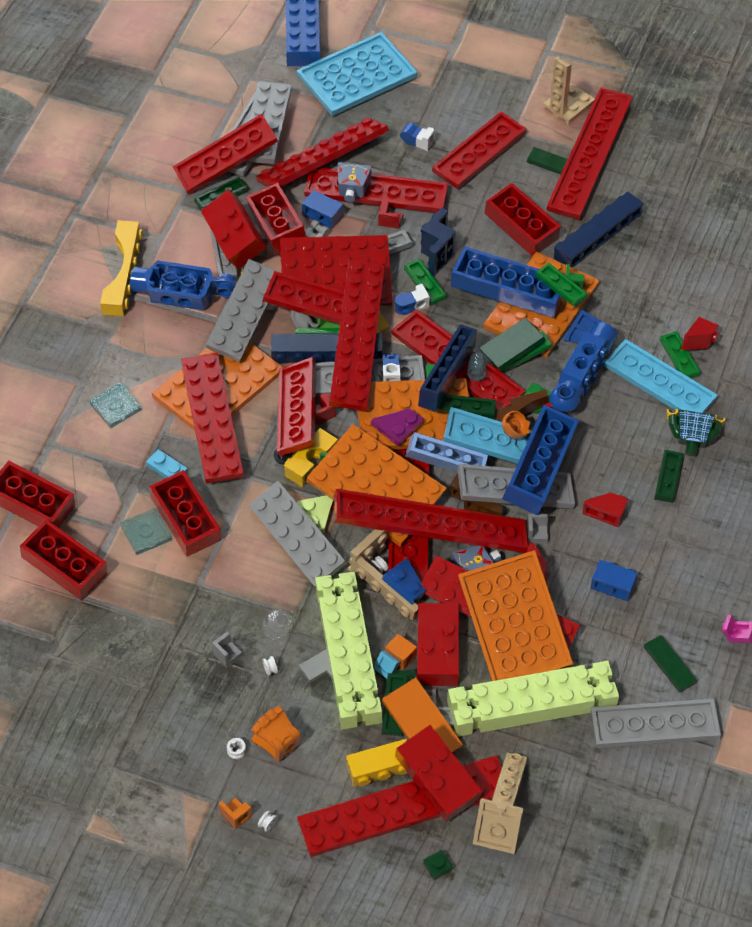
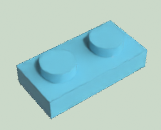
M159 449L146 461L147 467L164 478L170 477L182 470L186 474L188 473V469Z

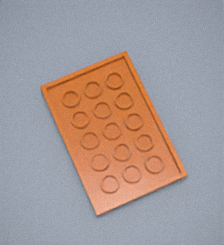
M536 252L527 264L528 266L540 269L547 263H550L564 275L566 271L565 264L539 252ZM570 267V273L583 274V290L588 293V298L575 308L562 299L553 318L500 301L484 322L483 328L496 335H500L523 318H526L539 332L544 331L549 339L552 348L539 354L548 358L599 286L600 280Z
M250 342L240 362L218 353L231 417L279 377V368H282L280 364ZM206 348V349H205L203 352H201L199 355L210 354V353H216V352H214V351L209 350V349ZM181 369L152 393V397L195 431L183 369Z
M466 378L455 379L447 395L469 397ZM425 380L370 382L367 411L357 410L359 428L391 450L407 449L409 440L414 433L443 441L448 414L437 413L438 409L435 412L418 406L420 388ZM408 408L424 419L423 424L399 446L371 425V420Z
M354 424L351 425L306 478V482L332 500H334V493L337 488L435 505L447 489ZM390 531L387 533L388 539L400 547L410 536Z
M535 550L458 574L492 681L573 666Z

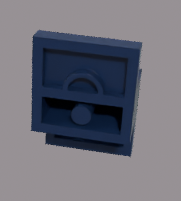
M443 207L438 212H435L431 220L421 228V253L429 257L428 271L432 276H435L455 254L456 231L447 227L448 210Z

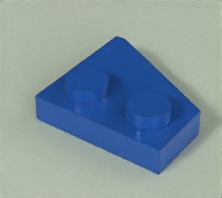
M581 310L563 341L579 343L585 331L590 332L596 322L602 321Z
M408 559L400 562L382 577L384 582L410 604L416 602L425 593V589Z

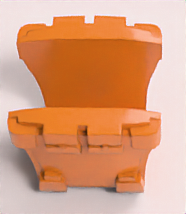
M280 706L270 709L257 720L251 729L254 733L251 741L266 750L278 762L284 756H288L301 741L300 732L291 724Z

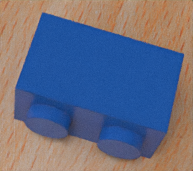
M313 190L302 203V215L313 221L317 220L322 225L333 229L343 217V204L325 196L323 193Z
M600 560L592 577L590 589L628 602L635 586L638 572L630 568L617 566L609 561Z

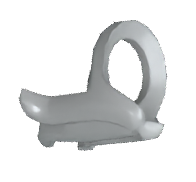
M291 310L290 320L296 328H310L309 325L315 328L319 326V324L313 323L310 315Z

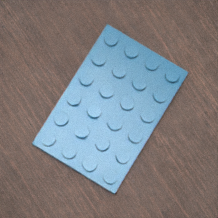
M380 32L298 69L297 76L331 116H334L418 77V72L389 39Z

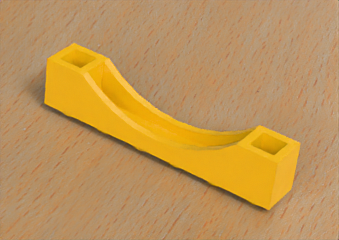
M119 220L117 222L115 231L116 244L124 256V261L117 277L110 285L103 289L100 302L102 315L124 316L125 309H128V295H131L130 277L133 268L137 267L136 253L139 254L140 252L139 240H142L143 230L140 229L139 222Z

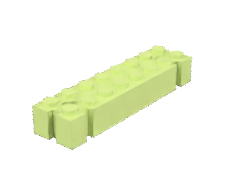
M355 571L341 573L337 579H332L331 575L315 577L316 594L341 730L358 727V722L364 721L366 726L381 724L382 709L378 697L359 592H357Z
M603 661L592 663V668L585 669V665L474 684L472 685V690L465 691L464 686L448 689L447 703L450 708V714L453 715L455 734L459 737L470 735L473 733V729L477 728L480 729L481 733L591 713V707L616 706L619 694L615 682H611L612 672L609 662Z

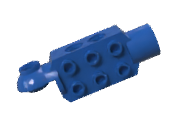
M157 260L150 268L136 266L133 268L130 277V290L132 292L149 294L151 302L204 310L209 306L213 294L230 298L237 284V279L231 274H222L221 277L215 278L210 268Z
M596 322L590 332L585 331L562 370L557 386L550 393L549 401L553 408L562 412L572 411L577 408L582 397L587 396L590 390V383L595 382L598 376L597 371L599 368H603L604 361L606 360L604 357L617 338V331L611 325L605 322Z

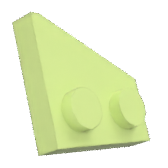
M321 496L297 501V504L324 534L334 500L328 496Z

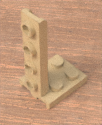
M557 56L554 58L551 97L543 103V108L549 109L555 117H561L569 125L593 105L595 98L570 82L572 65L565 63Z
M375 529L350 552L353 557L349 559L351 565L347 570L349 572L355 571L356 575L360 579H365L374 591L380 592L389 604L396 606L404 617H408L413 621L417 615L418 605L416 603L410 604L384 582L382 580L383 575L369 564L376 553L380 554L385 549L386 539L388 538V531Z
M507 752L492 801L481 798L473 838L474 845L515 854L523 808L514 806L527 757Z

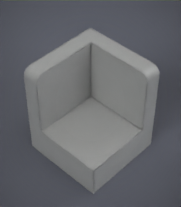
M528 514V543H547L548 514Z
M229 632L224 633L212 642L214 656L226 668L242 657V652L231 642Z

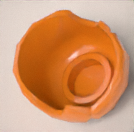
M510 411L503 417V431L511 439H521L531 432L529 430L530 421L526 420L521 412Z

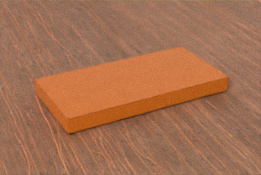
M417 678L382 698V703L408 740L431 725L452 753L463 746Z

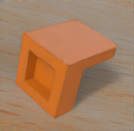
M397 634L385 646V651L401 661L398 667L402 670H405L417 657V647L400 634Z
M234 798L227 805L223 801L218 803L219 812L235 829L252 817L251 807L246 802L241 804L237 798Z

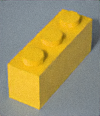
M403 739L346 755V766L353 787L366 786L376 780H387L397 774H407V771L395 757L396 748L407 740Z

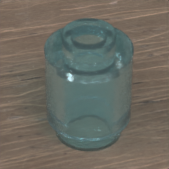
M475 352L468 359L467 376L474 381H479L486 377L487 360L484 354Z

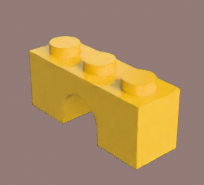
M319 428L315 433V445L296 451L292 458L286 460L284 464L285 477L303 488L308 483L306 478L314 470V464L310 460L314 458L320 459V453H328L338 442V439Z

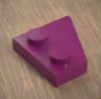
M408 408L371 420V425L399 446L423 424L424 419Z

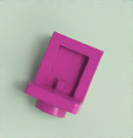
M727 615L726 621L722 625V631L728 641L752 643V622L735 621L732 615Z

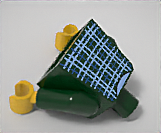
M667 409L666 416L673 436L678 439L679 444L686 445L685 455L696 456L698 447L705 448L706 444L712 443L720 434L726 418L718 420L717 415L680 409L679 412L678 409H675V413H670L669 409Z

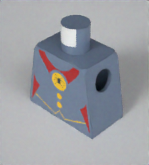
M338 162L339 195L344 196L347 202H353L355 197H364L371 181V166Z
M473 546L451 553V563L468 571L501 561V556L497 550L487 553L483 546Z

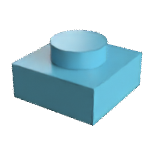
M384 650L381 651L373 668L387 678L388 673H395L401 661Z

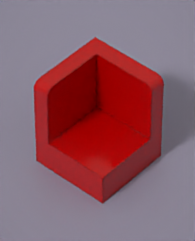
M382 201L378 213V226L399 229L402 213L390 212L389 202Z
M327 392L320 395V405L315 406L316 426L336 417V407L329 406L330 397Z

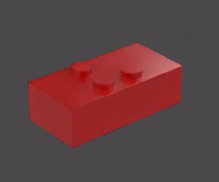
M278 183L246 196L250 211L275 255L280 253V238L307 237L302 222Z
M513 183L486 200L484 214L532 257L536 252L540 253L559 239L561 225Z
M229 189L201 210L227 260L236 268L240 269L249 259H253L267 248L240 199Z
M9 460L0 470V507L36 526H39L47 519L59 528L75 507V498L72 492Z
M184 470L149 486L150 498L186 557L221 541L220 527Z
M47 519L20 545L21 558L81 601L107 575L106 561Z
M418 603L417 679L422 686L458 687V604Z
M431 725L396 748L395 757L445 822H448L480 799L482 790Z

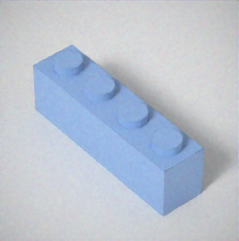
M414 433L410 438L405 455L406 457L457 473L459 464L485 466L488 457L486 454L419 433Z

